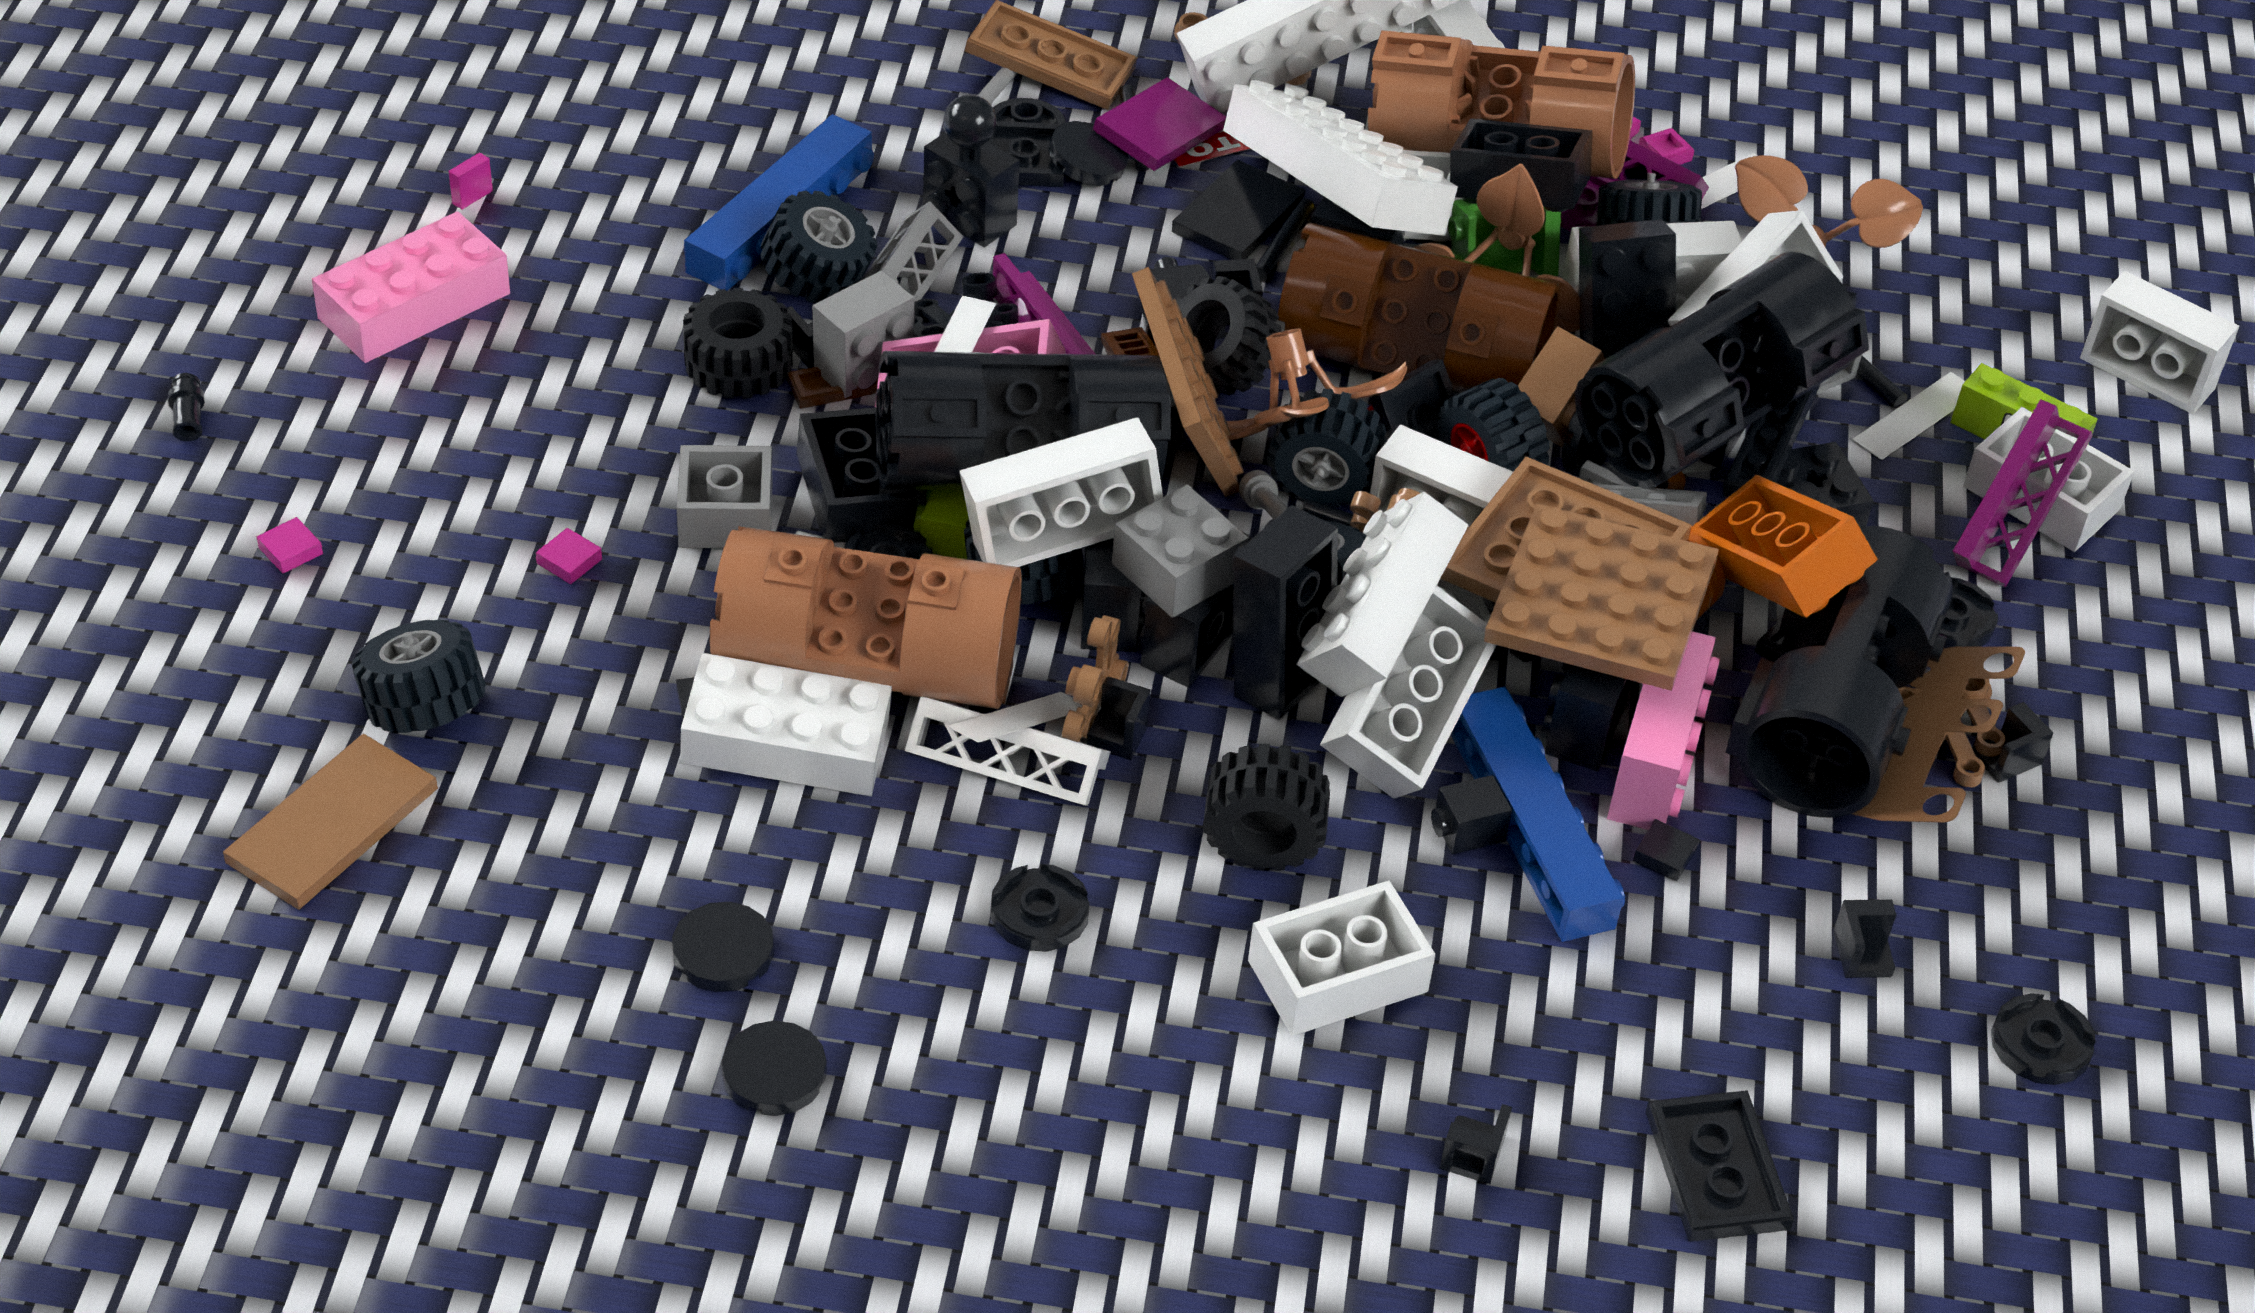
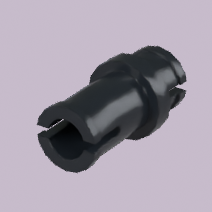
M190 373L175 375L171 380V389L168 393V404L173 410V435L181 441H194L202 435L200 410L205 403L204 392L200 388V379Z

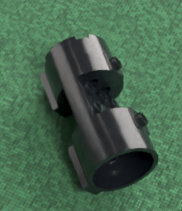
M1782 253L1713 294L1704 307L1673 326L1653 330L1590 368L1586 376L1578 381L1575 391L1576 412L1583 434L1589 444L1594 441L1597 442L1603 453L1610 460L1605 467L1618 478L1635 487L1644 489L1654 488L1724 445L1731 436L1743 430L1747 425L1771 410L1782 408L1848 367L1855 358L1869 350L1865 311L1855 308L1843 284L1824 264L1803 253Z
M883 351L881 355L879 372L887 373L885 381L880 382L879 389L876 390L875 436L877 463L886 464L887 474H880L879 482L882 489L963 490L960 470L1137 417L1156 448L1160 480L1162 482L1168 440H1171L1170 393L1167 392L1165 371L1158 356Z
M1879 526L1860 527L1878 560L1865 570L1864 575L1858 581L1846 585L1830 598L1828 604L1822 610L1805 618L1785 608L1779 630L1792 634L1797 649L1782 655L1775 662L1763 658L1760 659L1734 718L1725 753L1738 757L1744 774L1758 791L1771 801L1791 811L1814 817H1840L1855 813L1872 801L1888 768L1892 755L1895 754L1902 757L1911 733V729L1903 727L1908 708L1904 707V702L1898 689L1912 683L1918 677L1923 678L1929 660L1938 663L1942 655L1947 636L1941 635L1939 632L1953 596L1949 572L1944 573L1932 558L1934 551L1917 538L1895 529Z

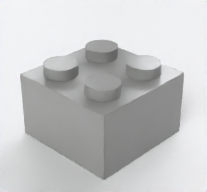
M882 270L812 305L814 367H818L821 370V377L831 386L842 388L845 398L851 396L852 390L856 389L857 386L861 389H866L879 377V363L883 342L914 338V297Z
M680 446L676 508L679 548H724L731 530H738V526L771 531L773 492L772 446Z
M1185 485L1115 523L1112 564L1173 618L1234 584L1233 555L1242 544L1248 543L1249 537L1189 485Z

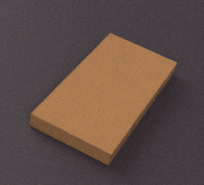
M995 0L967 39L965 52L1008 68L1011 71L1109 110L1118 96L1119 89L1125 85L1134 71L1138 59L1134 55L999 0Z
M363 733L224 850L225 863L300 910L438 789L436 777Z

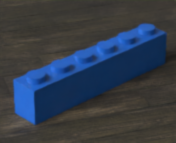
M834 114L829 116L684 240L685 273L726 291L739 280L746 278L749 272L762 261L760 254L763 249L760 247L781 203H784L785 199L791 194L797 196L800 191H807L810 194H813L814 191H822L827 196H831V194L836 196L844 192L847 186L861 173L868 171L873 163L872 132Z
M1506 686L1471 694L1450 735L1473 778L1478 779L1493 775L1509 803L1512 814L1506 839L1561 942L1616 929L1621 908L1625 904L1623 887L1618 879L1612 878L1605 865L1601 847L1598 843L1592 842L1584 827V820L1580 810L1576 806H1572L1565 794L1564 783L1560 774L1556 771L1553 772L1546 760L1541 740L1538 737H1534L1527 726L1522 706L1519 703L1515 704Z

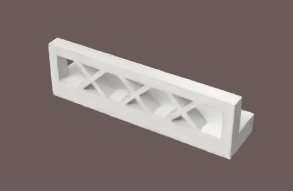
M920 697L905 747L906 752L1088 806L1098 770H1105L1111 751L1028 727L990 739L998 754L982 763L974 762L971 760L963 744L970 738L964 735L959 737L956 731L946 726L984 714L947 702ZM927 718L943 722L952 741L936 750L921 746L920 742ZM999 739L1014 743L1015 745L1004 750ZM956 747L961 757L946 752ZM1024 747L1034 749L1043 768L1027 777L1017 775L1008 758L1009 755ZM1044 753L1060 758L1049 764ZM1001 760L1007 771L991 767V765ZM1068 761L1087 765L1079 793L1062 788L1053 770ZM1047 774L1052 785L1037 781L1036 779Z

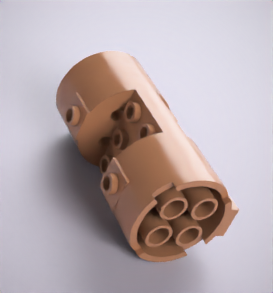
M1381 30L1372 58L1373 71L1371 83H1375L1373 90V108H1368V131L1383 135V142L1399 145L1404 148L1403 150L1450 153L1451 148L1470 118L1593 130L1591 176L1611 179L1619 177L1627 154L1634 111L1635 65L1632 55L1619 52L1542 45L1541 52L1473 45L1471 40L1458 37Z
M738 526V530H731L726 540L714 587V592L718 593L715 608L716 620L712 619L710 621V652L712 655L892 686L891 691L902 692L906 696L927 697L939 701L999 709L1002 704H1005L1013 670V657L1021 604V569L1015 566L926 553L922 554L920 559L838 548L835 547L831 539Z

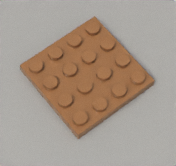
M1149 267L1134 272L1132 276L1183 427L1224 496L1227 497L1239 492L1237 475L1244 472L1235 448L1231 447L1227 437L1231 433L1223 412L1219 411L1215 398H1218L1209 373L1206 374L1202 362L1205 361V357L1197 337L1193 336L1187 319L1183 318L1176 299H1172L1165 280L1157 282Z
M1525 457L1466 530L1440 579L1496 603L1536 503L1685 541L1689 539L1691 524L1534 459Z
M1536 503L1485 628L1484 642L1672 691L1717 562L1719 549Z

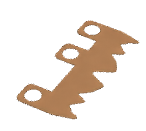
M1950 647L1943 649L1938 663L1929 660L1927 666L1931 670L1924 673L1923 678L1918 677L1910 683L1911 686L1921 689L1922 692L1903 699L1904 707L1908 708L1903 726L1911 729L1902 757L1895 754L1892 755L1886 774L1883 775L1872 801L1861 810L1852 814L1879 821L1945 823L1954 820L1958 816L1966 797L1965 790L1950 787H1923L1946 732L1983 733L1990 731L1996 725L2003 708V703L1996 699H1961L1969 679H2007L2013 677L2019 670L2025 650L2022 647ZM2008 653L2014 658L2013 664L2004 671L1989 672L1984 669V662L1994 654ZM1985 706L1991 710L1990 718L1980 725L1968 726L1961 722L1962 714L1969 708ZM1946 794L1954 799L1953 807L1946 813L1929 815L1923 811V804L1932 796Z

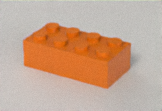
M1759 475L1754 476L1700 519L1690 530L1700 536L1710 547L1719 549L1718 559L1723 566L1726 579L1805 618L1822 610L1828 604L1830 598L1846 585L1858 581L1864 575L1865 570L1878 560L1853 516Z

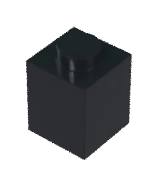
M1490 775L1439 787L1436 808L1431 812V821L1436 835L1444 838L1453 855L1506 842L1512 809L1494 776Z

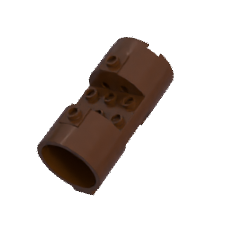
M1308 223L1301 232V239L1307 240L1304 248L1293 251L1278 309V320L1285 324L1284 331L1300 328L1306 351L1313 349L1315 357L1386 375L1398 369L1404 362H1406V374L1431 360L1443 359L1454 392L1462 393L1493 378H1504L1508 383L1513 382L1519 385L1554 332L1560 284Z

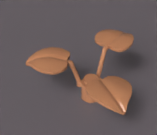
M1760 155L1745 158L1735 165L1739 201L1743 210L1750 218L1760 223L1768 213L1798 211L1795 204L1805 198L1808 192V185L1802 171L1792 162L1775 156ZM1873 179L1862 184L1852 196L1851 210L1856 218L1826 233L1820 227L1812 226L1825 247L1826 243L1832 238L1859 225V236L1865 245L1874 248H1886L1899 243L1913 231L1921 218L1923 205L1918 197L1898 183L1887 179Z
M1518 164L1508 172L1490 179L1479 190L1477 205L1481 214L1489 223L1499 227H1495L1492 234L1468 255L1464 261L1473 263L1488 247L1499 239L1500 243L1507 249L1517 250L1522 247L1525 249L1522 275L1530 276L1532 249L1536 244L1531 237L1539 232L1543 226L1545 212L1539 192L1523 164ZM1423 243L1412 247L1455 258L1451 249L1438 243ZM1545 274L1537 276L1536 278L1560 284L1554 331L1557 326L1567 332L1580 330V297L1575 289L1560 277Z
M1300 328L1272 334L1266 337L1271 355V360H1268L1271 370L1269 410L1258 413L1254 418L1227 421L1231 433L1227 437L1229 441L1245 438L1264 431L1277 423L1288 421L1291 418L1307 417L1326 410L1329 407V401L1325 397L1300 402L1296 378L1307 374L1306 365L1308 364L1325 389H1333L1335 394L1340 395L1343 391L1352 394V399H1359L1378 395L1398 386L1407 372L1406 362L1395 371L1376 380L1351 387H1335L1317 362L1314 350L1306 351ZM1279 373L1282 380L1288 381L1292 400L1291 405L1278 407Z

